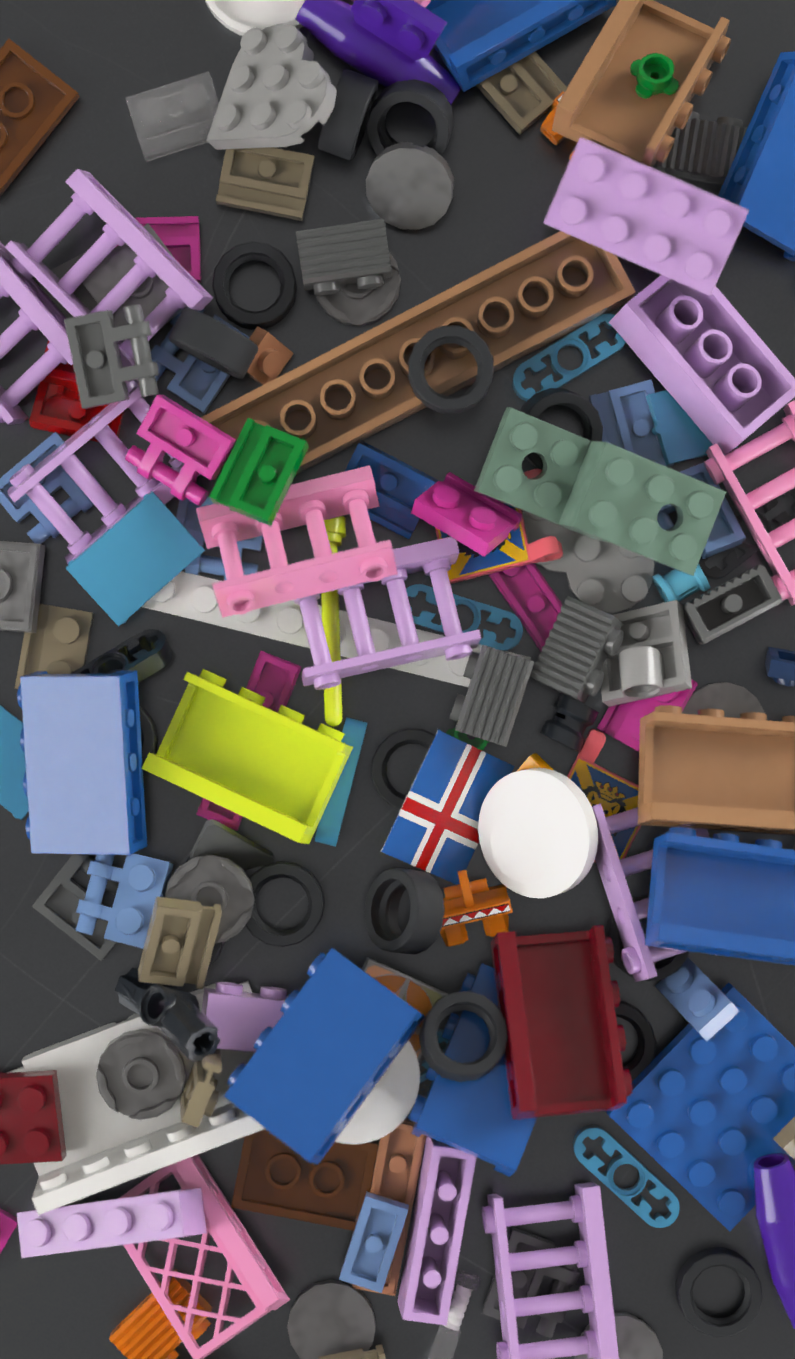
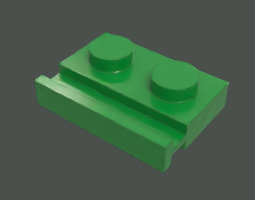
M247 418L209 496L215 504L224 505L232 511L271 526L309 448L307 442Z

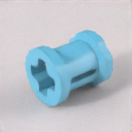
M699 564L694 576L676 569L663 576L660 574L652 576L655 587L664 602L674 600L680 602L699 590L705 592L710 589V584Z

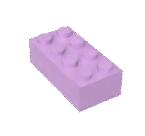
M580 138L544 220V224L711 296L749 209L586 138Z
M661 275L627 302L609 322L713 445L718 444L723 455L732 451L795 397V378L716 286L712 295L709 296Z

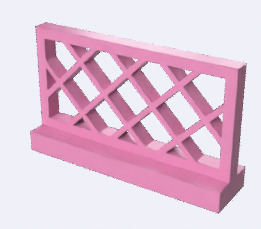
M197 1154L157 1170L120 1198L142 1196L148 1191L149 1195L157 1194L159 1184L172 1174L181 1186V1190L201 1188L207 1232L202 1234L201 1243L180 1240L179 1238L159 1240L170 1243L164 1269L151 1267L145 1259L148 1242H141L138 1246L136 1243L123 1246L193 1359H204L268 1312L277 1310L290 1299L202 1159ZM210 1236H212L218 1247L209 1245ZM178 1244L199 1248L194 1275L173 1271ZM208 1250L222 1253L226 1258L228 1265L224 1281L202 1277ZM155 1273L163 1274L162 1283H160ZM234 1273L242 1285L232 1283ZM171 1276L193 1280L188 1307L175 1305L169 1298L168 1291ZM201 1282L223 1286L218 1313L196 1309ZM231 1288L246 1291L256 1308L242 1318L226 1315ZM178 1311L187 1313L185 1322ZM195 1314L217 1319L213 1338L201 1347L191 1333ZM225 1320L235 1322L223 1331Z

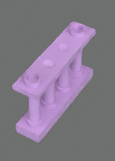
M77 169L66 180V183L75 191L71 196L73 201L31 247L28 248L24 243L10 241L5 246L14 256L11 260L12 265L27 279L31 280L35 277L73 317L105 310H111L112 314H114L148 277L154 278L158 275L169 287L165 291L167 296L144 319V322L149 321L152 334L147 336L148 341L180 308L183 309L189 306L193 310L202 311L213 299L180 263L89 172ZM95 211L106 223L102 228L104 233L71 269L59 279L42 260L86 213L91 215ZM126 243L137 254L134 259L136 264L98 305L90 311L73 292L117 245L122 247ZM125 340L123 343L121 341L118 342L123 367L135 365L130 340Z
M0 242V299L3 296L7 298L11 296L21 308L18 311L19 317L0 335V360L32 329L35 331L39 329L50 341L47 344L49 350L7 390L0 385V422L12 425L23 423L29 418L19 407L18 403L60 363L73 365L64 322V319L67 318L33 279H27L12 265L11 260L14 257Z
M138 381L126 382L130 400L109 404L33 468L28 463L9 479L13 486L7 492L15 503L24 494H27L69 543L67 549L70 553L65 556L67 564L78 557L144 498L145 494L153 491L164 505L174 497L170 493L171 488L155 478L148 480L137 473L138 468L125 460L129 449L108 426L112 420L127 408L131 410L141 423L143 422L150 409V405L141 397ZM93 436L137 486L135 492L138 496L126 506L121 502L116 504L74 455V452ZM169 455L171 458L169 460L171 468L180 472L184 463ZM59 465L103 515L101 520L104 524L91 535L88 531L82 532L40 483L43 478Z
M447 537L393 549L398 574L384 577L381 579L382 585H387L402 647L375 652L360 591L364 589V584L370 583L369 581L336 589L339 595L344 596L358 654L357 657L335 662L331 661L317 600L321 598L320 594L295 599L294 603L300 604L314 663L313 667L304 668L302 671L303 686L314 684L316 690L328 689L341 684L340 678L443 655H445L446 660H457L470 656L472 654L471 649L477 648L481 636L479 630L462 632L447 573L451 569L450 565L456 564L459 555L456 539ZM424 571L425 575L431 578L445 637L419 643L404 581L408 578L407 574Z
M601 804L594 805L592 809L598 828V847L595 861L624 949L621 951L623 964L627 972L631 975L633 974L635 982L656 977L658 975L654 962L687 951L645 946V936L639 920L648 916L649 898L633 903L625 877L651 869L653 849L619 860L611 834L639 826L638 807L605 817ZM695 829L697 831L696 836L710 838L707 829Z
M592 1182L574 1184L575 1195L570 1196L569 1201L505 1209L503 1197L497 1194H487L488 1206L482 1207V1222L485 1234L491 1233L503 1338V1342L496 1343L497 1359H553L584 1354L587 1355L588 1359H619L599 1185ZM572 1219L573 1223H578L580 1240L574 1241V1246L509 1254L506 1231L508 1226ZM576 1264L578 1268H583L585 1285L579 1286V1291L514 1299L511 1272ZM581 1309L583 1313H588L590 1330L584 1331V1336L519 1344L516 1317Z

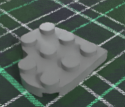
M277 24L266 27L263 30L252 28L241 39V49L232 64L206 140L216 150L288 147L300 144L305 141L301 135L309 131L317 121L324 125L335 106L336 88L330 82L329 74L317 62L313 61L314 53L308 47L306 37L295 26Z
M525 511L522 512L529 544L549 536L556 537L562 544L563 556L560 559L536 564L544 567L547 571L566 573L569 588L579 601L605 613H616L630 609L646 597L653 581V560L609 542L589 538Z

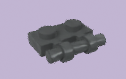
M141 304L123 307L127 325L115 327L111 310L64 319L82 409L130 400L126 382L138 380L141 397L159 394L155 376L160 374L157 361L152 362L147 337L152 334L149 321L144 322ZM130 340L135 365L123 367L118 342Z
M512 1227L508 1237L509 1254L555 1247L554 1242ZM576 1264L511 1272L514 1299L536 1296L544 1275L555 1279L550 1294L569 1292L571 1285H577L581 1272ZM495 1273L482 1307V1314L500 1320ZM567 1311L538 1314L541 1318L536 1332L545 1337L552 1338L557 1323L563 1322ZM529 1316L516 1317L517 1327L524 1329Z

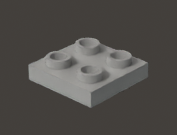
M678 600L612 615L623 623L620 631L624 632V637L617 653L614 656L608 655L600 670L605 673L601 686L603 703L610 707L692 689L683 605Z

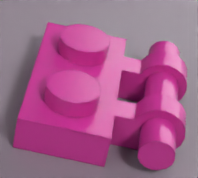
M157 395L136 433L151 444L146 452L133 445L127 452L125 460L138 468L137 473L148 480L155 478L171 488L170 493L182 501L187 498L201 506L207 499L209 491L196 484L199 473L210 480L216 479L237 440L165 395ZM166 453L184 463L180 472L163 463V457Z

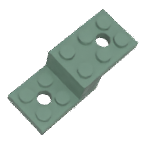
M506 407L474 491L589 538L609 542L694 576L726 495L724 490L613 444L588 440L511 407ZM536 453L542 459L543 469L537 477L530 479L522 471V462L528 454ZM670 504L676 509L678 518L672 528L664 530L660 527L657 516L659 510L664 505Z

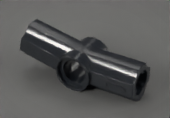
M132 968L127 974L119 977L115 991L119 995L120 1004L139 1014L142 1021L147 1025L158 1027L188 1059L200 1062L204 1057L214 1054L221 1041L217 1035L218 1028L200 1011L199 1001L195 995L177 990L170 985L139 982L138 968Z

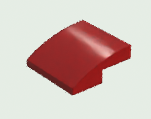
M60 363L39 383L29 419L30 427L72 436L109 404L82 409L74 366L69 363ZM124 411L108 424L117 436H119ZM94 436L90 439V441L99 442Z

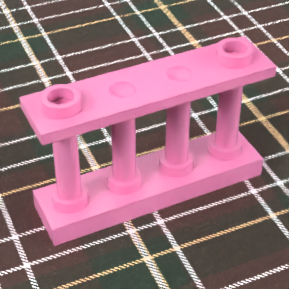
M795 400L784 407L783 410L786 417L782 418V424L726 455H723L716 443L707 449L706 454L709 459L704 461V465L716 485L723 482L772 570L774 576L771 579L782 600L788 599L791 606L795 605V569L790 572L788 571L776 549L795 539V518L767 533L755 509L795 488V468L745 494L733 471L790 439L795 442Z
M370 465L292 484L271 526L232 511L229 507L221 504H211L196 508L207 549L220 547L227 580L213 583V588L222 618L235 614H245L251 610L368 581L374 582L384 577L398 574L391 541L387 540L376 543L368 509L380 507ZM350 514L358 548L332 554L324 520ZM307 525L315 558L288 565L280 531ZM263 535L271 569L244 576L237 542Z

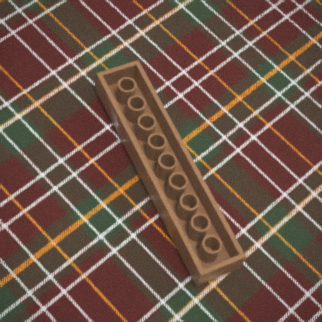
M559 231L201 418L236 440L247 418L253 419L256 423L263 426L268 425L305 440L309 448L296 473L297 475L357 444L361 440L426 408L415 396L409 382V358L415 344L428 331L441 326H462L476 332L488 345L493 357V372L571 333L598 316L607 314L625 305L634 297L636 292L617 255ZM444 344L436 347L428 355L424 364V375L428 385L435 392L449 396L475 382L477 363L473 354L467 348L458 344Z

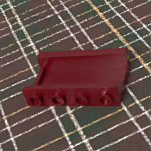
M593 925L587 931L517 937L515 931L497 932L491 941L498 1007L506 1020L509 1037L504 1055L512 1120L619 1110L627 1103V1097L632 1094V1080L629 1070L623 1069L621 1052H624L626 1049V1036L623 1025H617L615 1007H619L620 993L617 981L611 980L609 963H613L614 950L611 937H605L603 925Z

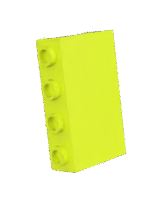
M202 669L199 676L186 672L183 679L188 682L186 690L157 753H148L142 769L298 843L310 844L353 749L352 746L341 742L345 733L323 723H320L317 730L304 725L302 722L305 715L284 705H280L278 712L263 706L266 697L244 687H241L238 694L224 688L227 679L205 669Z

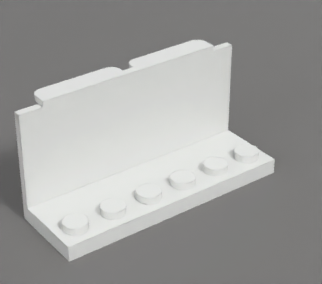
M248 981L240 983L243 985L242 992L253 993ZM216 983L190 992L198 999L200 1011H202L204 988L216 989ZM137 1013L131 1015L125 1021L117 1024L115 1022L106 1024L25 1056L22 1059V1067L7 1073L57 1070L67 1155L63 1161L34 1163L39 1177L32 1201L38 1215L265 1129L224 1097L230 1088L226 1083L232 1072L241 1063L247 1065L255 1052L220 1049L222 1070L220 1074L213 1072L214 1079L218 1080L216 1091H219L218 1101L211 1117L203 1115L199 1128L181 1122V1094L172 1108L158 1117L143 1120L129 1118V1116L123 1115L120 1112L117 1113L107 1105L100 1095L96 1074L100 1056L110 1041L124 1032L140 1029L159 1032L168 1038L158 1027L144 1023ZM179 1050V1052L183 1056L186 1071L185 1081L183 1085L184 1089V1086L186 1084L194 1061L188 1059Z

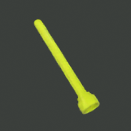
M344 516L324 520L332 554L338 553L337 547L342 545V538L346 537V520ZM337 590L321 593L322 623L331 661L335 662L341 660L339 594ZM342 684L324 689L325 722L332 727L338 726L342 722Z

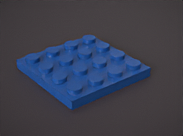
M728 982L721 991L740 1012L707 1042L689 1023L632 1081V1094L627 1097V1103L619 1110L605 1112L730 1232L756 1205L754 1161L767 1154L784 1153L788 1155L792 1166L795 1165V1160L773 1139L795 1117V1047Z

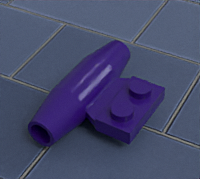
M305 0L295 18L336 57L365 76L378 80L379 85L384 88L398 81L413 79L431 83L444 93L450 105H452L461 90L455 78L429 55L447 22L414 0H355L353 5L341 0Z
M772 1153L759 1157L753 1164L756 1216L773 1284L791 1325L795 1329V1170L788 1155Z

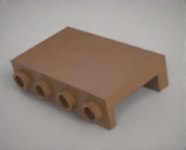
M619 0L557 104L552 131L577 143L580 138H586L652 168L656 161L664 163L675 141V138L671 137L674 129L677 127L683 130L694 108L690 101L694 94L699 96L704 94L713 74L709 70L713 61L720 64L729 49L732 39L726 37L730 20L721 17L714 29L654 0ZM651 53H660L667 56L674 64L673 77L679 82L678 91L673 95L660 93L652 95L648 99L641 98L635 91L637 81L636 77L630 73L631 64L635 60L642 59ZM650 76L652 79H658L655 76Z
M664 705L656 706L655 712L640 718L638 825L795 836V716L782 717V722L767 720V714L758 712L741 713L740 718L724 717L725 711L719 709L698 710V715L682 714V707Z

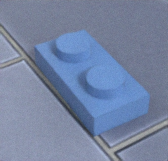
M689 958L685 960L678 971L655 985L661 994L706 1042L740 1012Z
M366 1192L339 1280L382 1293L409 1211L408 1204Z

